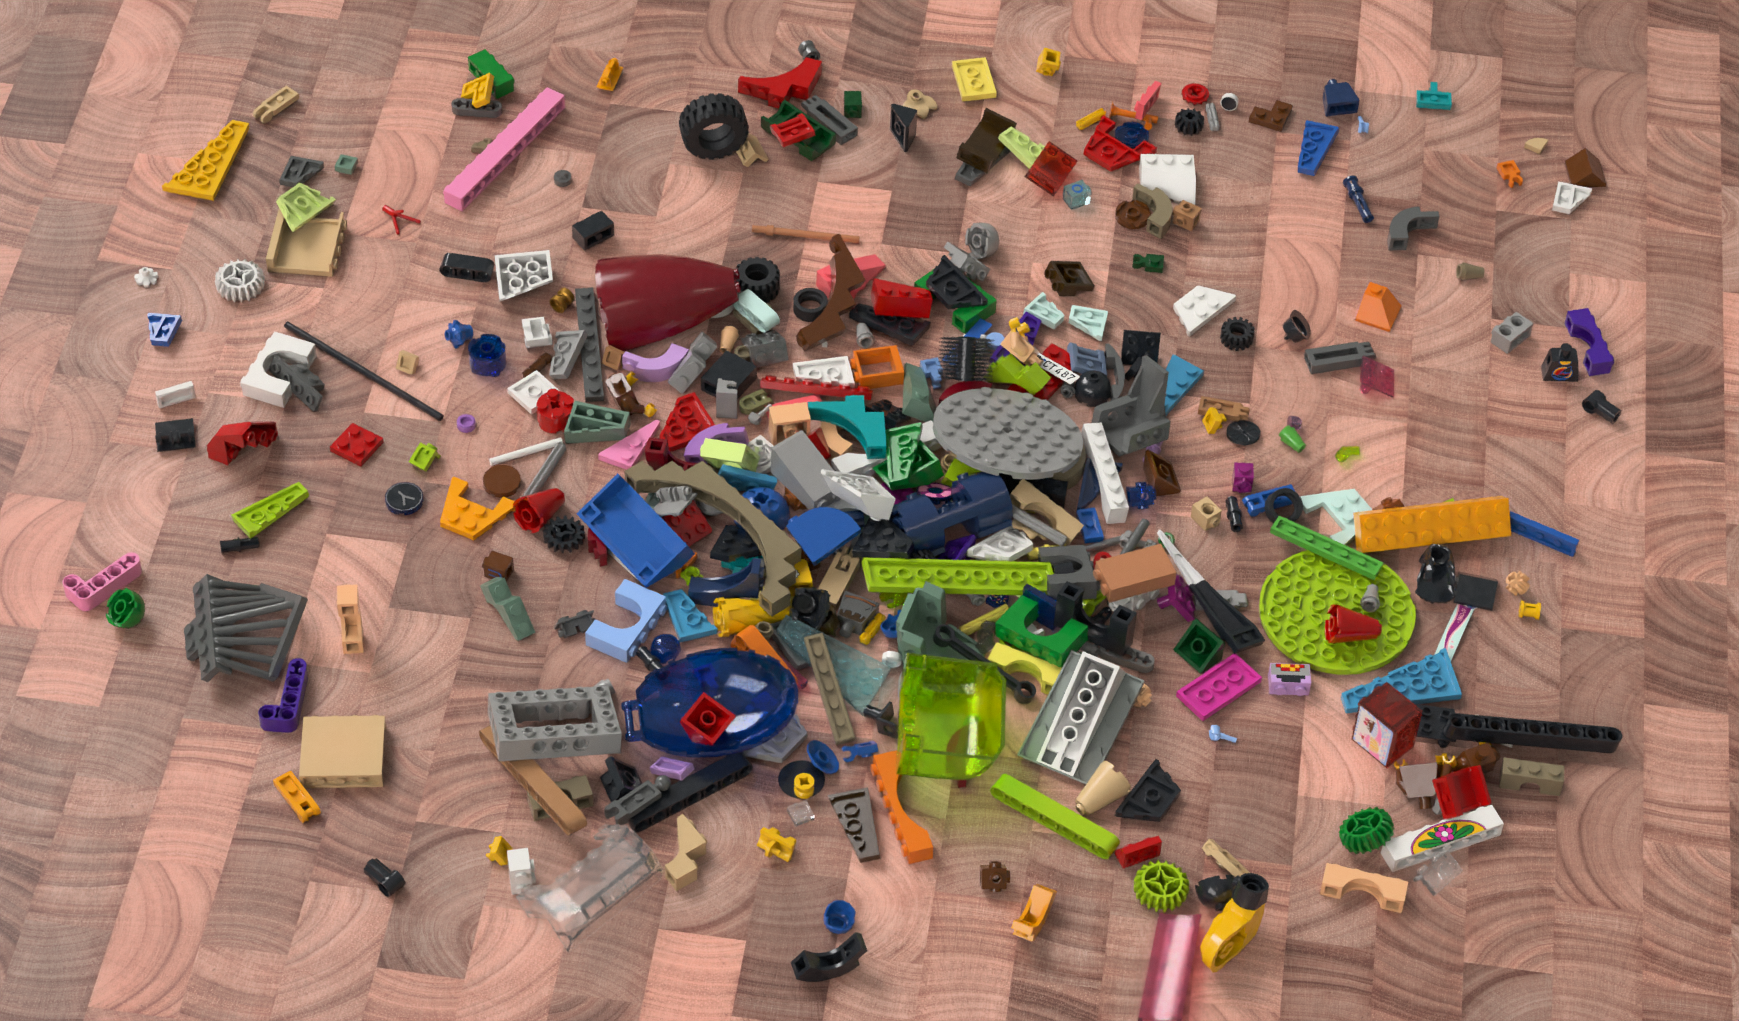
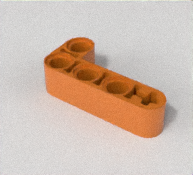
M754 625L748 626L734 636L730 645L733 653L739 658L746 655L761 675L771 682L770 684L775 685L783 694L798 685L796 676Z

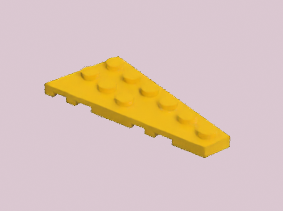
M231 120L219 132L218 137L214 140L211 139L204 150L201 149L184 165V169L179 173L176 172L169 183L166 182L162 185V190L214 201L250 128L249 123Z

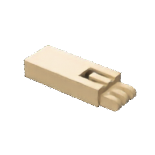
M846 546L842 552H837L818 588L828 591L830 594L829 603L834 607L835 611H837L841 604L844 592L850 587L862 557H853V549L847 554L849 547ZM846 566H849V569H848L847 572H844V571L840 570V569L846 570Z

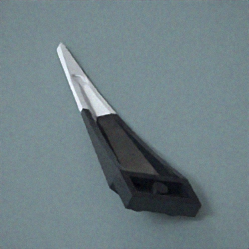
M1159 530L1157 532L1159 538L1221 640L1227 642L1234 654L1262 645L1265 639L1256 625L1224 599L1191 566L1166 535Z

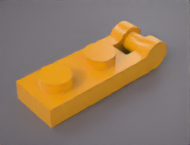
M291 770L273 780L274 786L302 823L308 821L309 817L317 816L321 813L317 803ZM308 806L309 808L304 811L303 807Z

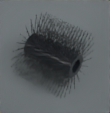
M953 336L950 338H939L947 340L939 342L946 344V346L939 345L944 346V350L939 349V351L948 352L939 354L944 357L938 358L945 359L938 362L950 363L946 365L940 364V367L944 368H938V370H947L948 373H938L945 375V377H939L958 381L993 380L992 378H980L979 376L992 377L987 373H993V371H986L984 368H993L986 366V364L993 365L989 363V360L994 361V359H982V357L991 358L993 355L989 353L994 352H989L988 350H991L990 348L993 347H983L982 345L993 346L992 343L988 342L995 340H987L986 338L976 339V337L955 338Z

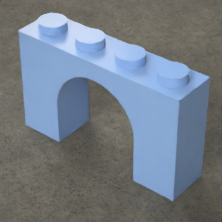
M624 579L615 591V604L636 613L640 617L639 622L632 627L619 629L595 619L585 632V641L587 646L627 663L631 657L636 655L640 644L646 641L650 630L656 627L660 616H664L667 611L666 596Z

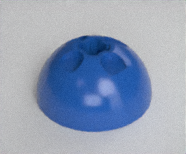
M756 487L742 494L744 498L749 499L754 507L760 509L769 520L774 521L778 528L781 530L785 529L790 520V510L786 500L780 493L771 488ZM734 520V522H735V524H736V526H737L738 528L744 529L739 523H737V522Z

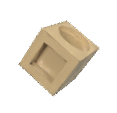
M1205 497L1192 505L1191 518L1207 531L1218 526L1221 521L1222 510L1211 499Z

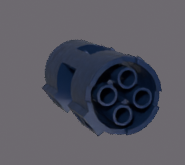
M983 471L969 475L968 472L958 475V479L952 481L951 486L953 502L941 505L942 507L937 509L925 494L918 495L917 492L907 495L906 500L895 504L889 519L913 541L914 549L910 557L913 556L914 552L917 554L919 550L923 551V549L930 550L934 556L946 552L944 548V529L958 523H962L971 535H975L976 539L1012 526V502L1008 489L1000 475L996 476Z

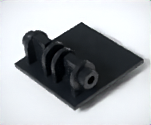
M1124 330L1121 348L1122 364L1133 365L1138 357L1142 358L1146 355L1158 364L1161 333Z
M193 418L155 423L157 452L196 448Z
M1415 704L1416 737L1438 740V745L1441 748L1448 747L1450 742L1456 743V740L1449 739L1443 732L1449 716L1455 713V709Z

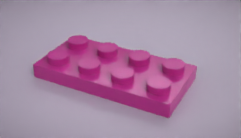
M1232 654L1178 690L1176 697L1204 721L1261 683L1262 677L1237 654Z

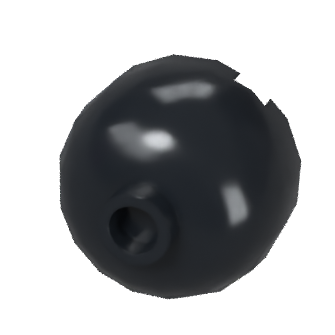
M1089 370L1082 373L1074 386L1075 398L1081 404L1082 402L1087 403L1088 407H1096L1106 403L1110 398V380L1100 371Z
M1218 875L1199 881V886L1195 885V889L1201 903L1208 908H1215V911H1223L1226 904L1232 898L1235 888L1232 886V882L1235 876L1226 875L1227 879H1220Z

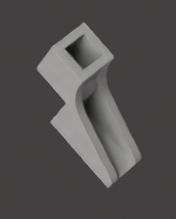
M702 331L691 343L687 355L669 378L668 383L683 394L706 367L705 361L717 348L716 342Z

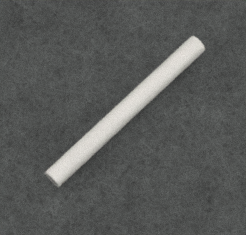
M560 437L490 458L489 462L493 466L553 448L559 442L563 444V441Z

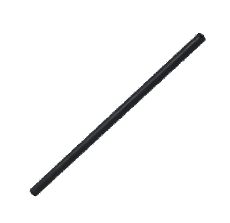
M289 321L284 324V328L304 340L314 343L317 348L438 421L443 419L444 415Z

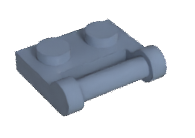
M1072 342L1068 344L1067 352L1070 355L1072 371L1084 373L1089 370H1096L1107 376L1104 351L1079 347Z

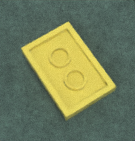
M986 57L952 61V69L962 102L996 98L997 92Z

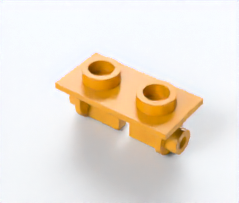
M617 58L609 60V64L606 65L597 88L614 91L623 71V67L619 66Z

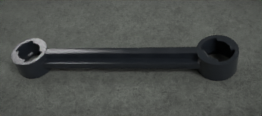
M942 624L936 628L933 635V641L939 647L949 646L1014 691V697L1019 703L1028 704L1033 700L1036 688L1031 682H1019L955 637L954 629L951 626ZM940 632L946 633L950 639H943ZM1021 689L1029 691L1031 696L1023 695Z

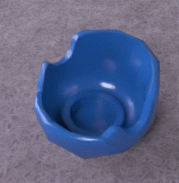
M901 609L898 610L895 616L888 614L887 619L880 626L882 633L888 638H897L896 621Z
M835 900L825 910L824 925L830 932L846 934L854 925L856 911L850 903L844 900Z

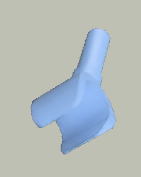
M1358 116V133H1368L1369 123L1364 122L1362 116Z
M1211 725V730H1209L1211 740L1225 739L1236 743L1237 738L1221 733L1218 725Z

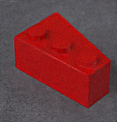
M873 278L870 298L875 315L929 318L933 300L930 290Z

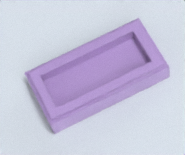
M660 757L650 767L651 774L666 775L669 778L683 780L694 770L693 763L667 757Z

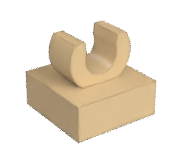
M404 350L399 351L396 369L411 375L415 374L419 356Z

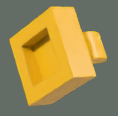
M1210 407L1202 419L1208 434H1215L1217 429L1223 427L1222 421H1227L1225 415L1219 414L1214 407Z
M502 836L495 837L493 844L489 845L491 851L486 854V857L490 861L496 860L500 866L507 865V850H513V848Z

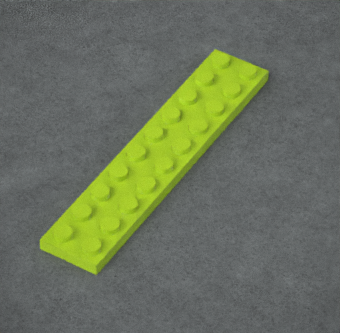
M863 558L862 560L868 592L914 593L916 588H923L927 581L944 589L945 594L1048 596L1047 575H1053L1050 562Z

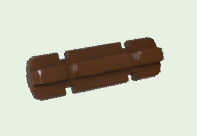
M547 352L542 354L541 358H538L529 368L522 372L523 378L536 370L540 372L552 361V356Z

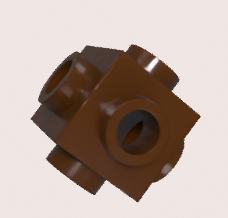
M991 861L989 865H980L981 889H989V892H1001L1002 889H1007V883H1010V870H1007L1005 864H1001L999 861Z

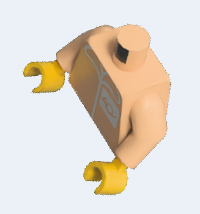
M1017 317L1009 321L1011 331L1000 345L1024 364L1030 365V363L1036 362L1041 366L1044 360L1038 356L1040 351L1030 344L1028 337L1025 336V333L1030 332L1029 325L1025 322L1020 324Z

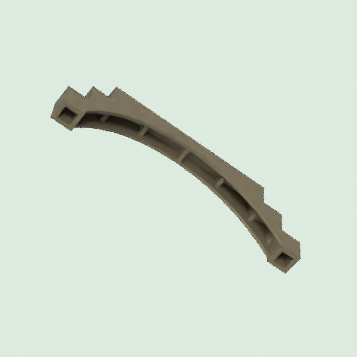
M641 461L624 471L625 481L638 494L656 493L659 488L688 486L692 489V493L698 494L694 500L720 510L739 523L758 546L766 567V581L764 589L759 592V606L772 617L790 606L791 593L788 587L796 583V569L793 565L801 561V546L799 543L794 542L785 531L778 528L774 521L769 520L760 509L754 507L749 499L744 498L735 487L729 485L725 478L720 477L711 466L701 461L684 471L681 466L671 461L654 471L651 466Z

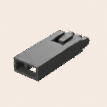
M814 95L812 99L809 98L801 103L808 116L836 134V142L840 145L858 136V127L824 99L821 100L817 95Z
M1358 341L1306 349L1304 354L1310 374L1361 367L1364 365V361L1376 358L1370 342L1358 343Z

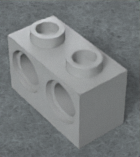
M1515 312L1513 315L1507 316L1503 323L1493 328L1491 343L1508 354L1531 335L1533 323L1518 312Z

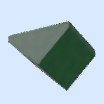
M1195 618L1173 650L1200 674H1203L1222 660L1225 642Z

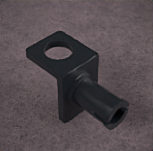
M889 701L882 710L869 704L866 705L863 716L876 720L878 732L898 739V726L890 722L894 716L892 702ZM889 726L893 732L888 731L885 727Z

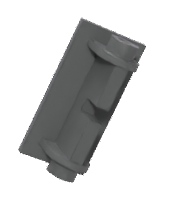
M587 610L580 611L571 618L569 616L558 619L554 629L560 628L557 631L558 635L564 639L576 635L577 630L575 627L577 626L581 633L585 632L595 620V618H591L594 610L589 612Z

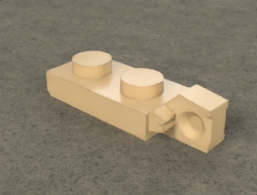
M1208 839L1202 847L1206 855L1213 856L1217 860L1216 863L1221 868L1227 869L1231 873L1230 875L1236 877L1237 875L1241 876L1245 873H1250L1213 839Z

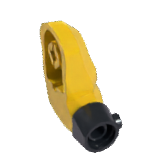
M1245 873L1234 878L1232 886L1235 888L1232 898L1226 904L1222 913L1214 918L1200 946L1202 961L1212 973L1218 972L1256 935L1264 914L1269 884L1264 877L1254 873Z

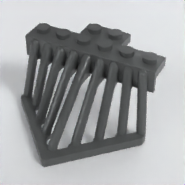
M206 574L193 586L196 618L184 628L187 660L195 661L199 657L201 680L209 682L219 672L230 675L232 674V669L274 682L279 676L308 599L263 583L252 585L223 581ZM292 609L287 619L233 625L237 620ZM285 627L283 635L279 638L232 637L235 633ZM234 645L278 646L273 656L230 649ZM234 657L271 665L268 671H264L233 661L231 658Z

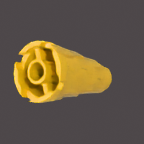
M716 598L714 603H718V607H713V621L718 631H721L717 635L719 637H729V635L737 634L750 625L756 626L762 621L772 624L784 619L788 620L791 606L772 617L759 606L758 599Z

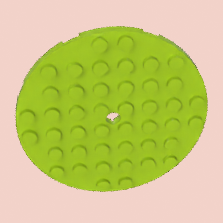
M1309 550L1292 555L1279 563L1276 569L1267 576L1259 599L1260 620L1263 629L1272 643L1293 661L1299 664H1310V669L1329 674L1352 675L1366 673L1390 663L1408 645L1413 634L1416 619L1415 605H1413L1408 587L1387 565H1383L1381 571L1373 580ZM1370 584H1374L1379 588L1380 606L1374 612L1364 611L1360 604L1367 586ZM1337 604L1377 619L1379 624L1382 625L1381 634L1376 639L1328 643L1330 640L1325 638V620L1330 618V614H1327L1328 609L1331 605Z

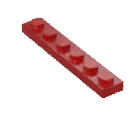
M766 375L760 381V388L837 397L864 395V400H871L873 397V390H869L868 386L851 388L849 384H839V386H834L831 382L816 384L813 383V380L807 379L798 382L795 381V378L789 377L780 380L772 375Z

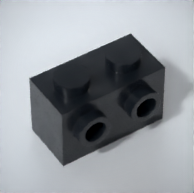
M602 210L572 225V238L584 251L614 236V222Z

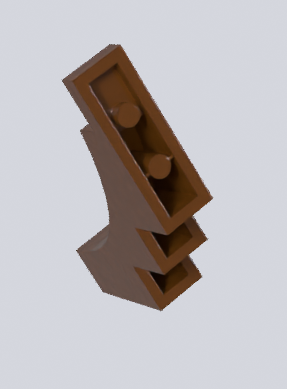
M840 234L834 235L829 242L830 250L835 255L829 261L832 281L827 305L816 320L800 329L796 335L797 343L803 348L804 352L843 334L846 327L840 316L851 311L856 305L850 291L861 287L865 282L863 274Z

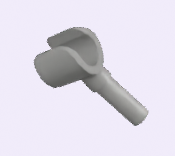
M768 404L758 414L751 412L748 416L749 422L759 425L762 417L769 411V407H772V405Z

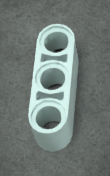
M746 289L738 294L739 301L733 304L734 308L761 332L765 333L780 324L778 314L751 290Z

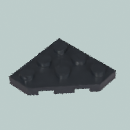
M869 517L852 553L853 557L909 559L914 549V544L890 519L876 521Z
M725 525L710 552V558L724 562H733L737 557L744 556L745 559L758 557L761 552L745 529L738 528L735 525Z

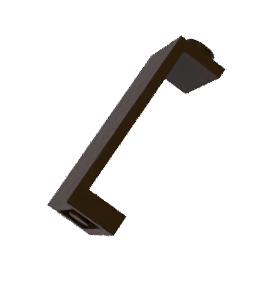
M986 108L982 120L966 143L962 142L959 146L956 158L988 173L1006 147L998 139L999 135L1010 127L1016 129L1017 123Z

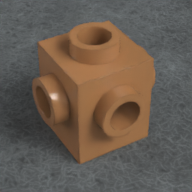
M1182 200L1173 209V223L1192 231L1200 221L1202 208Z

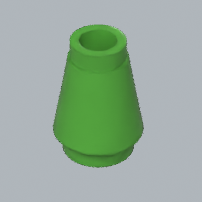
M1288 425L1279 433L1280 440L1298 453L1306 447V444L1294 427Z

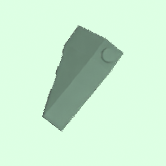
M905 363L902 414L924 422L930 420L933 422L937 406L925 374L920 367Z

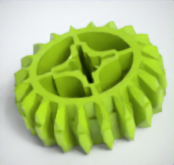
M1159 859L1156 861V864L1151 861L1148 863V866L1143 864L1141 870L1137 871L1133 882L1136 899H1141V905L1147 904L1148 910L1151 907L1155 908L1156 912L1162 909L1165 913L1167 908L1173 911L1175 906L1180 908L1182 902L1185 903L1189 894V880L1186 873H1182V868H1175V862L1169 865L1167 860L1164 863H1160Z

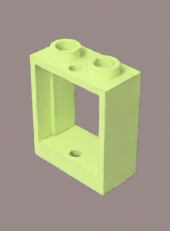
M705 438L704 444L700 448V456L713 468L720 469L724 464L756 472L760 456L746 444Z

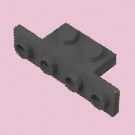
M278 355L274 356L269 372L278 379L290 382L292 393L313 412L317 411L323 398L318 391H323L325 384L306 365L301 363L288 365Z

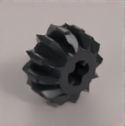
M1187 108L1186 110L1181 109L1177 113L1175 128L1178 129V133L1183 132L1184 135L1189 134L1192 136V134L1198 135L1199 131L1203 129L1204 116L1201 115V111H1196L1195 108L1193 110Z

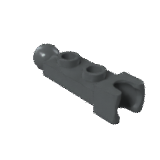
M660 775L656 778L655 784L647 780L619 800H614L604 809L606 819L615 816V828L622 827L629 822L630 818L661 798L660 791H666L670 788L671 781L669 777Z

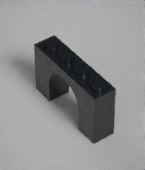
M1066 581L1057 594L1054 626L1062 629L1072 618L1088 626L1087 641L1124 657L1133 643L1137 612L1119 605L1110 617L1109 625L1099 624L1093 621L1083 609L1084 588Z

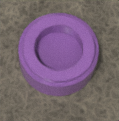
M464 414L458 417L457 428L459 431L468 433L475 429L476 421L472 415Z

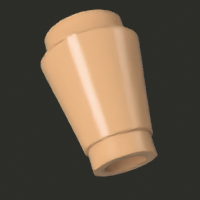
M726 326L721 331L719 349L721 353L725 351L730 352L736 343L739 334L735 327Z

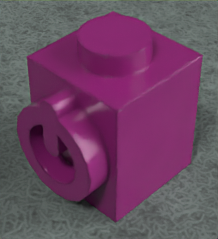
M1234 462L1232 492H1252L1254 480L1253 463Z

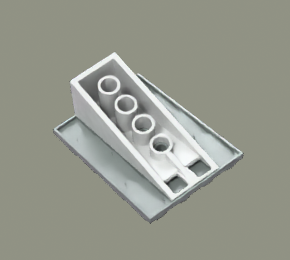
M1071 650L1017 755L1083 784H1087L1098 766L1107 759L1145 680L1130 675L1120 666L1086 652L1080 654Z

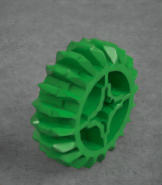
M1369 807L1364 810L1362 808L1361 811L1348 815L1347 820H1343V824L1339 826V837L1342 845L1349 852L1365 854L1369 851L1372 853V850H1379L1380 846H1385V842L1391 840V836L1394 835V823L1391 816L1384 809H1379L1378 807L1372 809Z

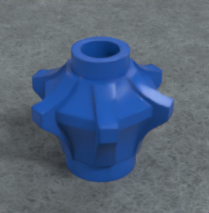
M453 320V323H448V330H445V339L450 341L453 347L457 349L465 341L473 338V328L471 325L461 324L458 320Z

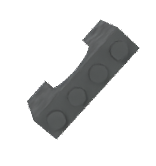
M1085 545L1038 547V562H1050L1051 565L1072 562L1074 573L1047 575L1049 601H1057V594L1066 581L1084 588L1083 599L1097 598V591H1100V582L1093 576V561H1090V552L1086 551Z

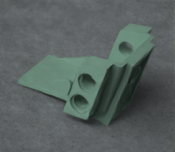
M926 581L923 588H916L913 594L908 593L896 621L898 653L902 655L903 669L907 667L921 672L924 677L927 667L930 665L935 666L934 661L939 660L941 662L942 658H947V661L953 658L954 664L961 662L960 669L966 668L963 674L969 678L965 679L964 682L973 685L980 668L951 647H939L933 641L936 628L947 621L946 598L944 589ZM948 624L954 629L956 638L985 657L987 646L976 642L955 626ZM940 632L943 639H950L946 633Z

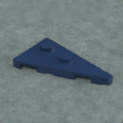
M1090 458L1086 459L1077 510L1086 509L1100 494L1097 474ZM1115 462L1119 474L1122 471L1123 463Z

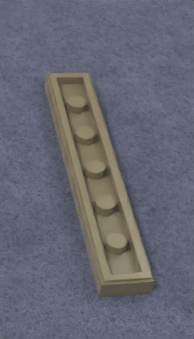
M819 633L804 637V644L835 744L837 746L855 741L853 728L824 635Z

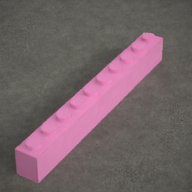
M548 87L539 93L537 98L532 103H529L527 108L522 113H519L517 118L512 123H509L507 128L502 133H499L496 139L488 144L486 149L481 154H478L476 159L471 164H468L465 170L460 175H457L450 185L445 187L443 191L445 203L463 211L565 108L564 95Z

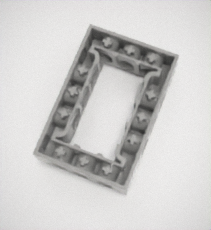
M608 686L488 693V717L499 761L621 753L622 733ZM589 714H592V723L546 725L541 727L528 726L524 728H517L516 723H523L524 721L543 722V720L585 719Z

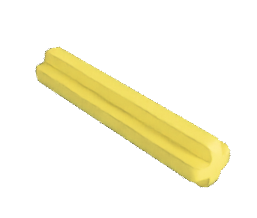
M1003 604L960 626L959 630L968 636L997 621L1009 607L1007 604Z

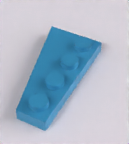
M1174 354L1166 368L1169 372L1165 397L1166 416L1204 374V370Z

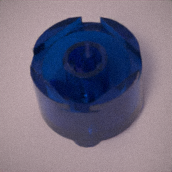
M482 334L480 338L476 340L474 338L470 341L468 353L472 373L481 376L498 377L507 363L505 343L501 341L499 336L494 334Z

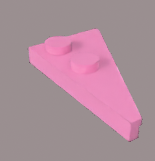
M655 420L600 452L598 460L626 470L636 465L646 449L649 437L653 438L659 429L660 421Z

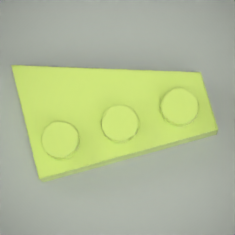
M1013 127L1008 128L998 137L1034 174L1059 156L1055 151L1051 153L1046 150L1045 146L1041 143L1038 145L1032 142L1030 137Z

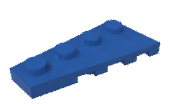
M1306 120L1298 162V173L1315 176L1339 133V127Z

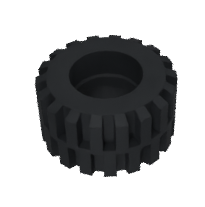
M750 257L748 260L741 261V264L736 266L740 274V279L737 282L740 283L741 292L749 289L765 303H769L770 300H774L778 296L780 290V271L778 266L773 264V261H768L764 257L762 259Z

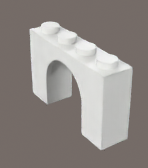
M274 332L271 338L267 339L264 349L258 353L256 361L250 365L247 375L241 379L240 386L242 387L243 396L284 408L292 396L291 384L288 381L272 377L266 373L273 357L278 355L286 363H301L309 369L317 357L316 347L314 343Z

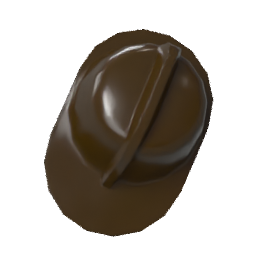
M832 605L829 607L830 610L826 621L822 622V627L819 630H815V627L808 623L811 632L816 634L823 633L824 638L830 635L836 637L835 631L841 623Z

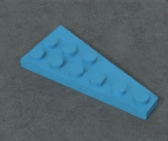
M1443 648L1435 655H1427L1419 662H1411L1389 672L1387 676L1377 677L1371 683L1361 684L1341 693V701L1345 713L1359 712L1360 706L1370 711L1461 699L1462 693L1447 650Z

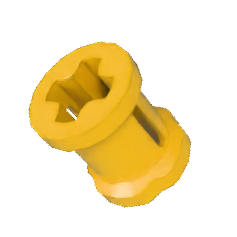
M1521 600L1519 618L1526 616L1539 620L1541 603L1531 604Z

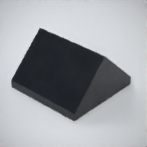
M891 104L890 131L903 151L908 152L916 137L917 110L898 104Z
M1458 572L1454 603L1492 611L1498 580Z

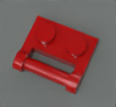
M803 113L780 124L770 125L772 134L776 136L783 148L815 136V130Z

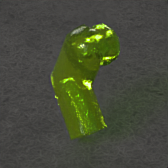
M1342 446L1336 452L1335 457L1337 461L1344 462L1350 455H1360V447Z

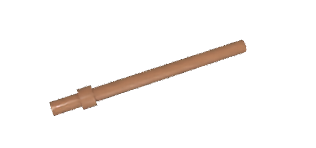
M752 225V232L765 233L767 236L775 234L831 240L836 235L834 233L777 228L774 225ZM840 234L844 242L859 243L860 236Z

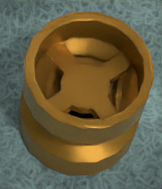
M561 288L557 295L550 299L549 303L556 312L563 313L567 309V305H571L574 302L575 297L569 289Z

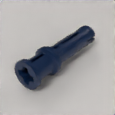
M1351 175L1343 180V186L1347 188L1349 198L1354 200L1363 222H1371L1374 217L1363 196L1364 190L1359 186L1357 176Z

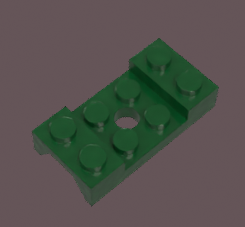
M784 100L778 112L769 119L765 116L761 117L762 129L773 135L770 125L780 124L803 113L815 130V136L794 143L799 148V154L812 162L836 144V134Z

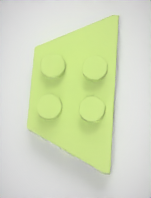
M298 183L281 195L276 203L291 231L294 232L330 207L336 199L332 196L330 199L320 195V191Z

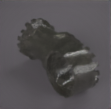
M986 620L981 624V629L977 632L978 642L975 647L982 655L989 652L995 646L993 639L996 635V623H993L994 621Z

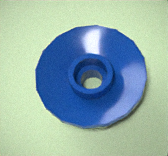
M810 741L807 745V753L812 764L824 773H836L839 769V762L833 751L821 741Z

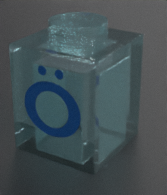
M1079 180L1064 186L1062 199L1073 210L1089 204L1092 191L1083 180Z

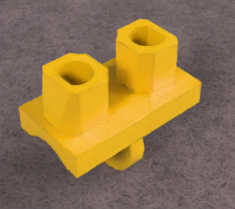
M763 827L760 830L757 846L765 850L766 857L770 858L772 855H775L789 862L797 841L791 836L787 838L780 836L779 830L774 827L770 829Z

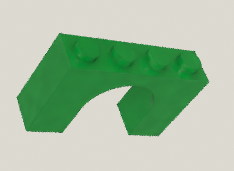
M933 270L914 282V287L929 290L926 287V281L933 274ZM970 279L969 281L988 299V302L985 306L958 308L953 311L952 325L964 334L979 319L986 320L995 314L997 300L992 295H989ZM931 292L932 299L934 300L937 297Z
M1022 595L996 621V637L1062 668L1071 650L1077 652L1088 640V626L1071 618L1059 632L1053 635H1035L1029 632L1027 628L1038 618V602Z

